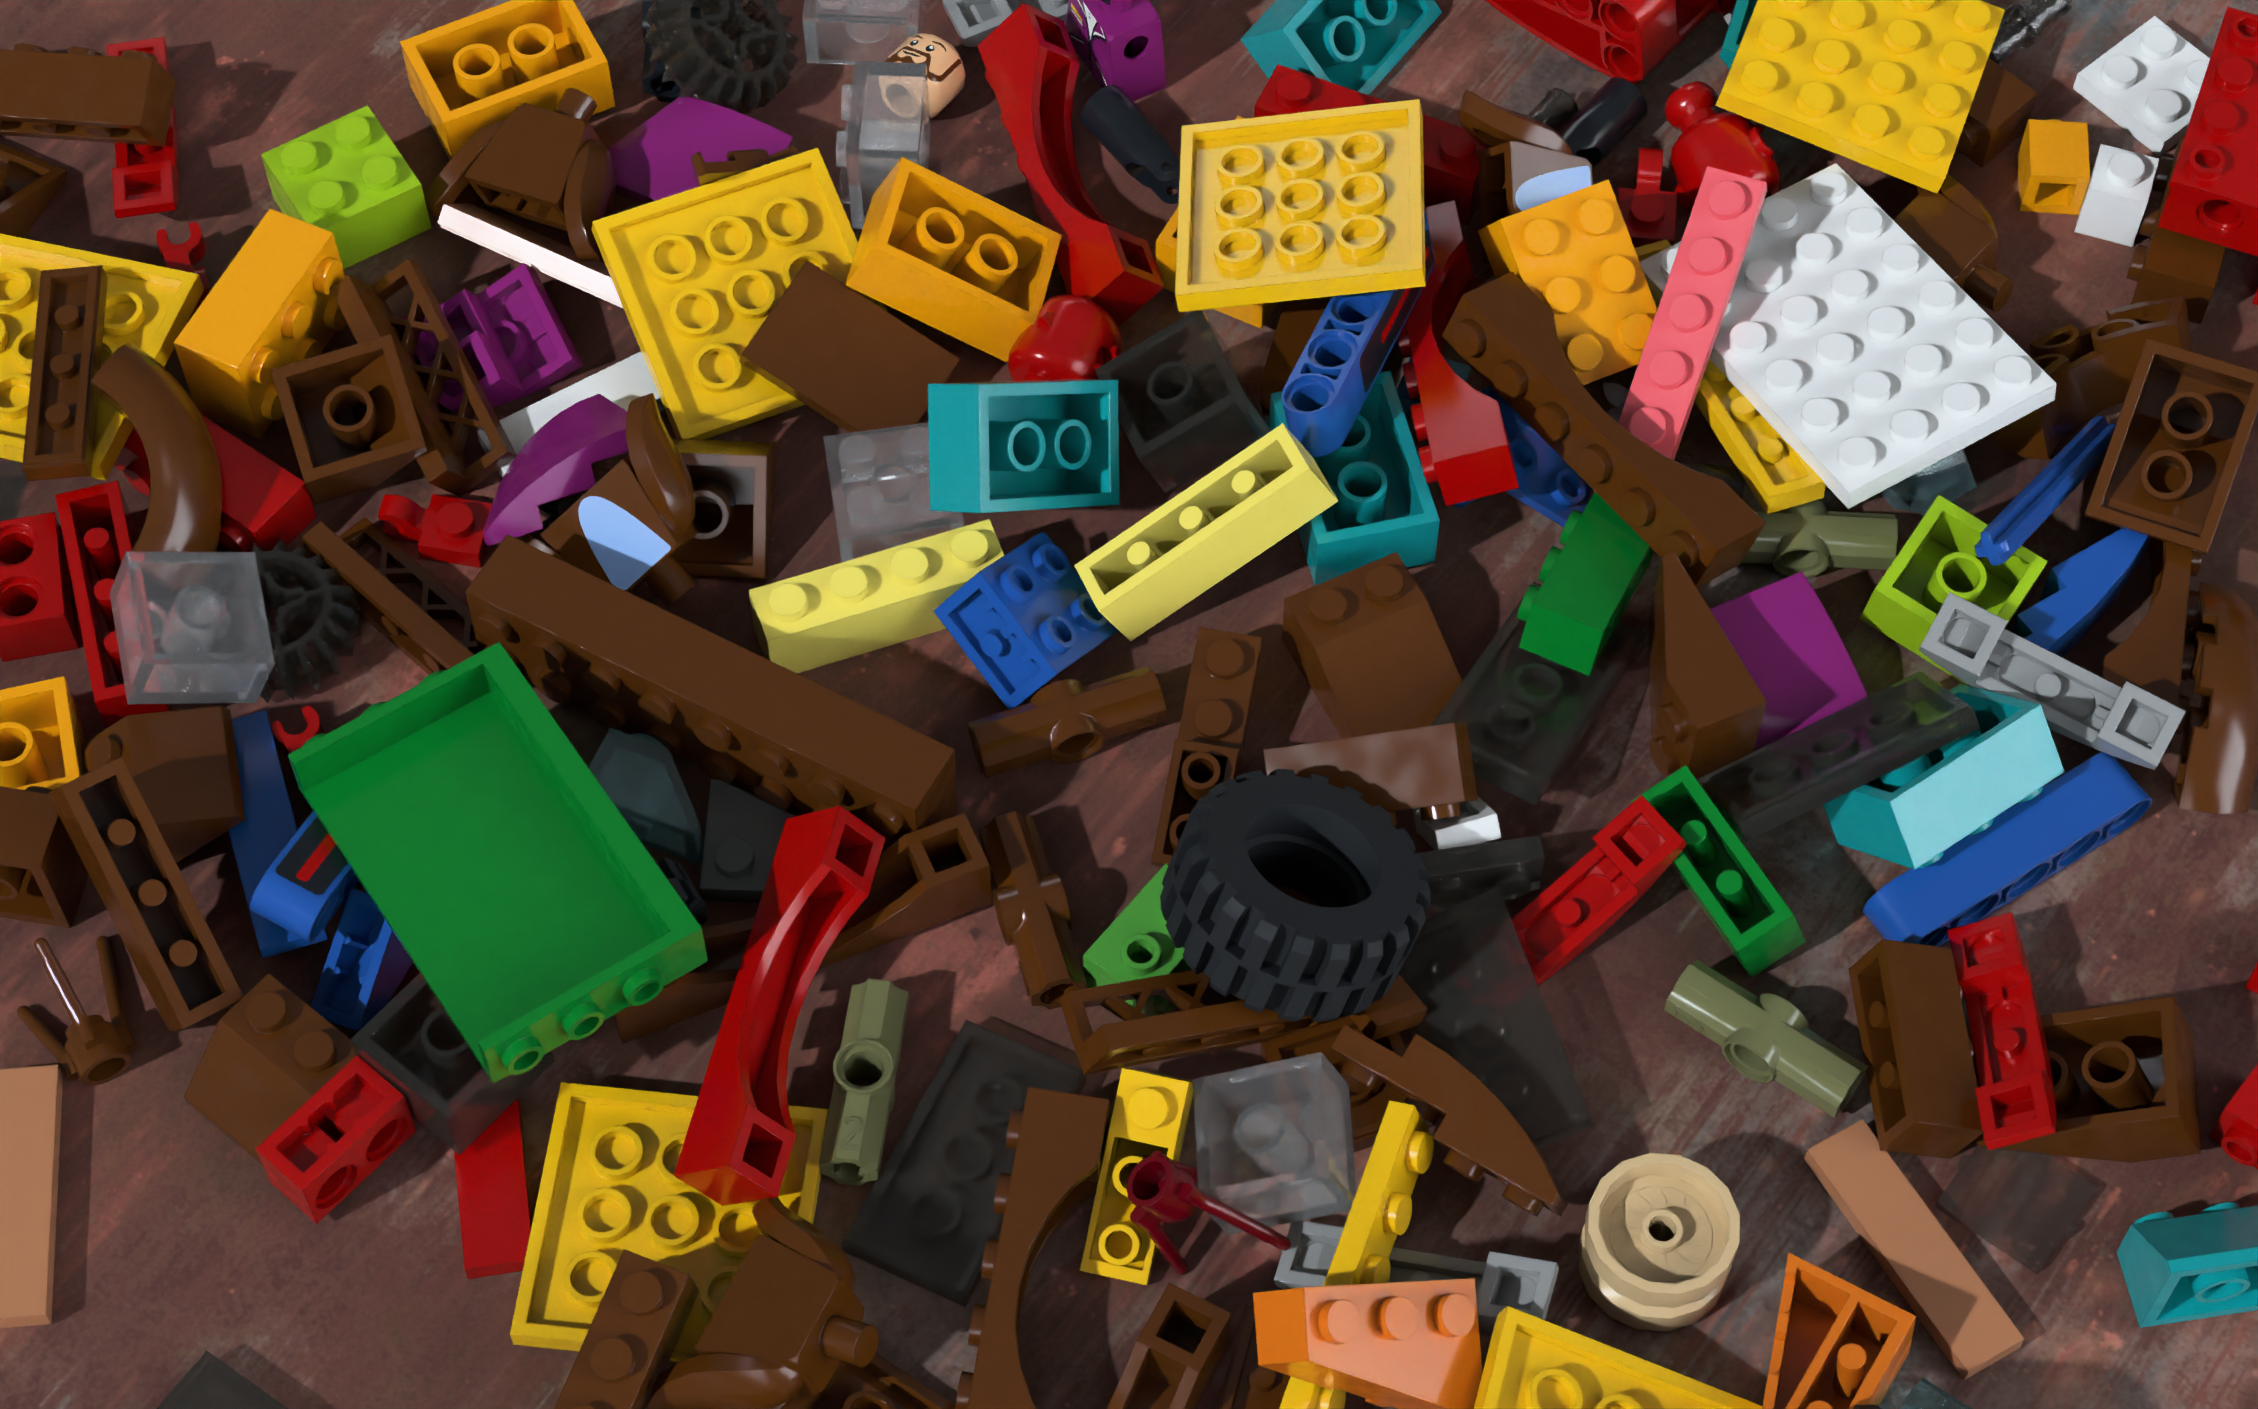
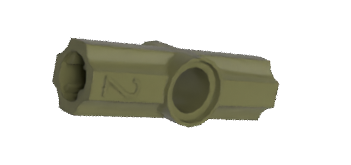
M1819 500L1771 514H1766L1763 508L1751 507L1766 522V525L1742 563L1773 564V569L1785 577L1803 572L1806 578L1821 574L1827 567L1888 570L1896 558L1898 521L1895 519L1894 514L1827 511V507Z
M1698 959L1693 964L1687 966L1666 999L1664 1010L1720 1045L1726 1060L1743 1076L1760 1083H1768L1773 1079L1833 1118L1844 1110L1865 1077L1868 1066L1809 1030L1808 1022L1804 1015L1789 1001L1770 993H1764L1757 997Z
M868 978L861 984L852 985L841 1048L833 1061L834 1086L819 1162L820 1174L835 1179L838 1184L862 1186L869 1181H878L889 1114L896 1102L895 1079L909 1005V992L898 988L891 981ZM870 1076L878 1079L875 1084L860 1087L852 1084L855 1079Z

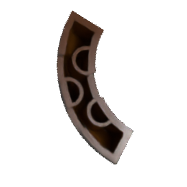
M2185 295L2149 300L2107 310L2108 321L2081 331L2068 324L2030 343V357L2057 383L2055 400L1991 433L1989 436L2003 449L2021 457L2049 460L2056 445L2073 428L2095 414L2125 401L2146 338L2191 351Z
M127 342L119 347L103 363L90 382L100 399L116 409L137 431L148 458L151 489L149 508L139 539L130 554L141 569L194 600L207 578L221 535L223 482L219 459L213 439L202 415L188 393L173 375L153 357L134 344Z
M2200 582L2197 614L2193 627L2189 630L2187 642L2194 644V658L2189 679L2195 680L2194 693L2201 695L2200 708L2189 707L2172 793L2180 809L2213 814H2240L2248 812L2258 768V618L2254 609L2236 592L2212 583Z

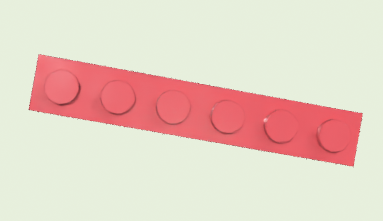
M1707 166L1618 421L1631 435L1672 460L1675 459L1767 193L1765 181Z

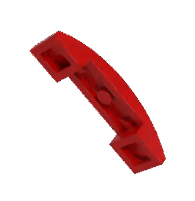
M164 37L106 45L107 56L121 57L122 52L125 50H136L151 54L158 59L157 63L170 73L167 45ZM174 99L165 146L115 143L116 167L112 168L113 208L116 219L177 209L179 200V151Z
M1642 795L1592 837L1596 844L1592 850L1499 931L1491 925L1442 968L1486 1019L1513 1004L1545 982L1597 940L1648 891L1687 845L1683 838Z
M2005 913L1948 930L1958 985L1962 986V993L1965 997L1980 1082V1087L1975 1088L1984 1143L1987 1149L1990 1151L2056 1133V1104L2048 1049L2029 965L2013 913Z

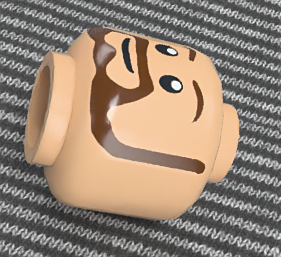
M919 33L909 37L888 56L880 67L879 80L883 98L894 112L912 119L926 120L937 116L960 93L965 84L966 74L957 50L949 42L933 34Z

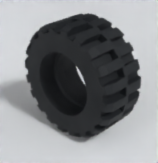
M1276 769L1267 776H1264L1261 770L1244 773L1237 776L1236 780L1231 778L1211 788L1207 796L1199 799L1192 809L1162 881L1164 888L1160 895L1161 911L1165 921H1167L1166 928L1175 947H1183L1185 949L1183 953L1185 962L1196 974L1205 973L1211 979L1210 987L1223 996L1227 997L1231 993L1245 1001L1243 1007L1261 1013L1264 1009L1278 1012V1019L1299 1021L1303 1016H1311L1313 1022L1331 1021L1339 1018L1341 1012L1347 1017L1369 1008L1371 1003L1381 1000L1391 989L1426 920L1425 915L1430 907L1431 892L1427 882L1428 875L1421 855L1413 854L1415 851L1413 840L1404 828L1396 829L1392 825L1391 814L1379 804L1372 807L1362 800V793L1347 785L1343 790L1328 784L1329 778L1313 773L1307 778L1295 776L1294 770ZM1270 883L1280 884L1297 890L1320 906L1294 899Z

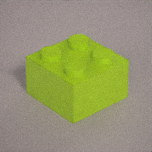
M368 105L261 154L273 198L283 214L333 232L340 260L343 264V270L432 228L421 183Z
M1938 495L1875 587L1859 619L1961 683L1968 685L1919 651L1949 592L2008 621L2005 626L2006 628L2048 561L2021 545L2005 563L1991 565L1987 557L1977 556L1974 546L1981 539V532L1988 524Z

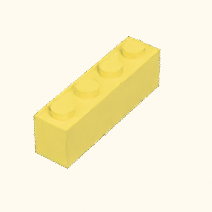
M1282 423L1074 566L1097 610L1127 639L1133 641L1337 503L1338 499L1312 455Z
M987 519L750 589L749 597L754 631L764 658L797 674L946 629V627L933 610L979 571L1005 555L991 521Z

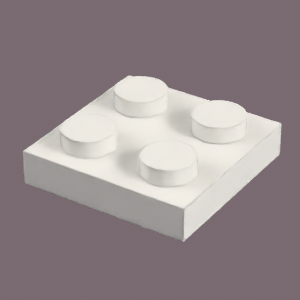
M2154 16L2080 71L2076 76L2073 89L2160 157L2177 144L2181 136H2185L2210 58Z

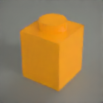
M2028 119L2017 155L2019 211L2079 215L2090 181L2088 123L2066 122L2057 119Z

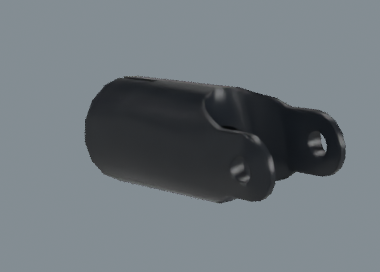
M1614 77L1608 80L1557 132L1570 145L1572 154L1586 158L1593 169L1647 115V102L1635 85L1626 79Z
M1105 86L1094 93L1084 104L1080 114V119L1084 126L1129 175L1142 185L1150 188L1164 203H1178L1180 160L1170 151L1166 136L1120 86ZM1171 189L1178 190L1175 195L1167 194Z

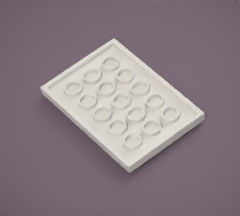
M1837 163L1764 199L1709 358L1848 509L2054 401L2057 384ZM1681 241L1640 262L1653 299L1658 304L1660 303Z

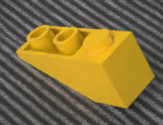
M1122 1068L1080 1271L1148 1285L1157 1246L1148 1233L1130 1219L1131 1212L1136 1206L1128 1198L1126 1189L1128 1178L1134 1167L1154 1151H1160L1170 1159L1179 1162L1195 1081L1134 1068Z

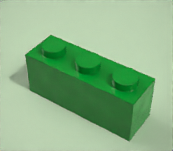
M1596 492L1592 495L1583 512L1573 509L1570 513L1559 542L1564 547L1562 549L1555 546L1551 547L1538 578V581L1543 582L1542 586L1530 584L1517 614V619L1526 622L1519 648L1587 676H1590L1649 567L1654 554V550Z
M1686 765L1641 794L1686 842L1687 845L1672 862L1671 866L1750 978L1806 942L1794 914Z

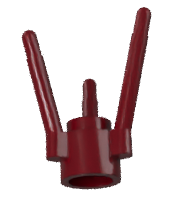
M1154 1151L1134 1167L1128 1178L1126 1188L1128 1198L1136 1206L1131 1212V1221L1148 1233L1162 1255L1179 1275H1183L1188 1271V1265L1160 1225V1222L1183 1221L1194 1212L1196 1207L1280 1250L1286 1251L1291 1247V1240L1205 1194L1195 1186L1196 1183L1206 1187L1223 1189L1226 1181L1222 1176L1174 1161L1160 1151Z

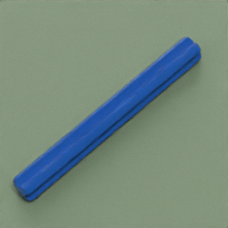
M2105 416L2092 418L1981 532V539L1974 545L1977 556L1987 557L1991 565L2005 563L2105 458L2116 424H2109Z

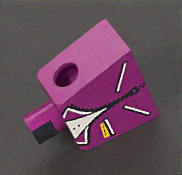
M1149 0L1068 1L1065 26L1071 42L1101 88L1109 85L1120 86L1133 102L1167 88L1161 21ZM1125 48L1130 53V57L1124 56Z

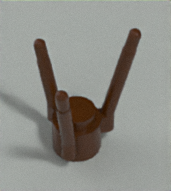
M100 936L96 940L111 1022L105 1021L101 1015H86L47 940L38 938L34 942L35 949L73 1022L65 1032L68 1041L64 1045L49 1027L26 1005L20 1006L17 1009V1015L60 1062L69 1081H75L80 1078L84 1085L93 1086L116 1078L131 1064L132 1058L129 1053L137 1048V1044L128 1028L109 939L106 936Z

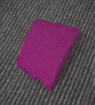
M681 95L608 148L616 172V193L629 200L634 196L645 203H650L697 187L690 159L697 152H701L705 162L728 161L726 158L727 153L735 150L763 149L767 150L768 155L787 149L793 136L737 111L701 99Z
M525 263L477 295L463 289L440 305L492 407L516 400L545 388L583 366L536 270ZM403 315L401 317L402 319L408 320V316ZM426 317L424 318L423 323H429ZM400 328L402 334H404L405 328ZM420 332L414 354L418 365L433 367L439 345L435 334ZM449 364L448 371H453L451 365ZM424 375V377H425V379H426V381H427V383H428L430 376H425V375ZM445 380L439 400L441 405L457 415L464 393L460 383Z
M596 394L568 407L543 425L522 447L498 485L483 530L485 543L490 546L502 542L507 534L515 538L543 529L538 507L579 495V492L594 486L595 479L591 463L629 452L626 441L627 411L601 394Z
M1803 572L1710 608L1767 701L1753 755L1774 756L1777 753L1789 752L1803 757H1821L1825 751H1855L1882 734L1855 666L1834 624Z

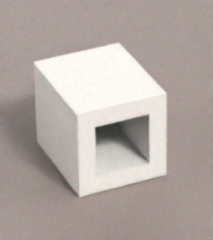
M2101 144L2074 232L2132 247L2148 204L2159 158Z

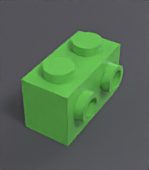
M1165 863L1084 953L1083 973L1086 979V988L1192 970L1184 960L1183 953L1185 949L1183 947H1175L1166 928L1167 921H1165L1161 911L1160 895L1164 888L1162 881L1168 864ZM1160 995L1148 997L1141 1012L1149 1017L1159 1015L1161 1012L1163 1014L1172 1013L1177 1007ZM1135 999L1127 1000L1125 1002L1132 1006Z

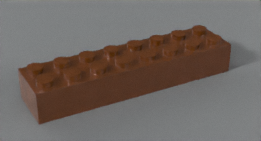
M508 534L465 591L479 652L500 642L525 679L534 684L550 700L561 704L569 701L589 711L595 720L609 729L620 730L624 728L644 738L651 748L664 756L675 757L679 755L699 765L701 770L712 779H719L729 784L734 782L754 792L759 799L784 811L789 809L799 815L840 805L886 838L881 853L903 835L951 818L957 814L955 749Z

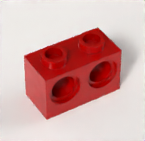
M55 512L0 521V658L2 662L79 649L73 586L62 528Z
M356 1055L255 1149L270 1183L314 1223L318 1224L417 1130L404 1095Z

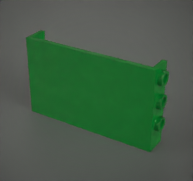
M500 642L447 670L431 673L419 685L389 701L373 704L359 717L329 733L313 736L301 748L288 754L299 790L493 1084L510 1074L518 1075L529 1071L548 1052L569 1040H580L590 1036L601 1027L604 1020L630 1005L639 1006L651 1001L662 991L665 985L708 961L702 927Z

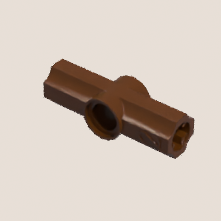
M1146 666L1083 686L1081 682L1074 679L1053 682L1037 691L1029 704L967 723L968 735L979 769L988 778L1048 758H1052L1058 764H1073L1083 761L1097 753L1104 745L1105 740L1167 721V709L1155 672Z
M1017 811L994 816L990 823L979 828L981 846L990 864V874L995 887L993 889V900L999 926L1006 945H1013L1026 993L1030 998L1032 1006H1043L1048 1010L1061 1007L1059 999L1066 992L1086 988V979L1070 933L1072 923L1066 894L1057 873L1051 874L1045 849L1039 837L1038 828L1035 825L1033 816L1022 815Z

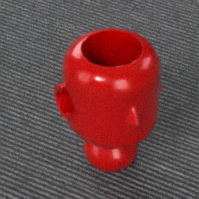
M1701 81L1692 82L1680 87L1668 97L1665 103V116L1668 123L1682 133L1671 149V167L1678 181V184L1674 187V192H1677V199L1689 213L1692 211L1707 166L1765 181L1767 185L1765 199L1781 190V172L1773 157V149L1766 144L1761 135L1764 131L1763 126L1755 125L1752 120L1733 112L1719 113V107L1715 106L1718 94L1710 85Z
M1072 294L1051 297L1043 303L1034 325L1029 326L1023 331L1010 349L1008 370L1012 381L1056 379L1107 380L1117 372L1123 348L1120 328L1106 310L1087 298Z

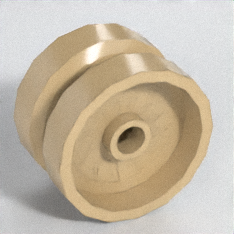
M1648 1153L1619 1163L1600 1179L1588 1204L1585 1224L1579 1241L1578 1270L1589 1296L1609 1317L1637 1330L1668 1332L1697 1322L1716 1306L1728 1280L1732 1262L1740 1244V1214L1729 1188L1708 1167L1681 1155Z

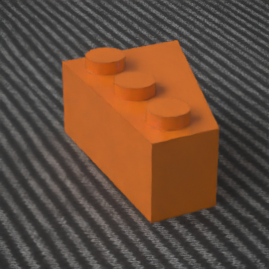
M1788 1252L1762 1409H1853L1855 1405L1880 1406L1910 1352L1916 1316Z
M1475 1278L1301 1287L1253 1293L1259 1366L1330 1390L1340 1389L1366 1398L1365 1402L1380 1407H1393L1396 1409H1474L1483 1373Z

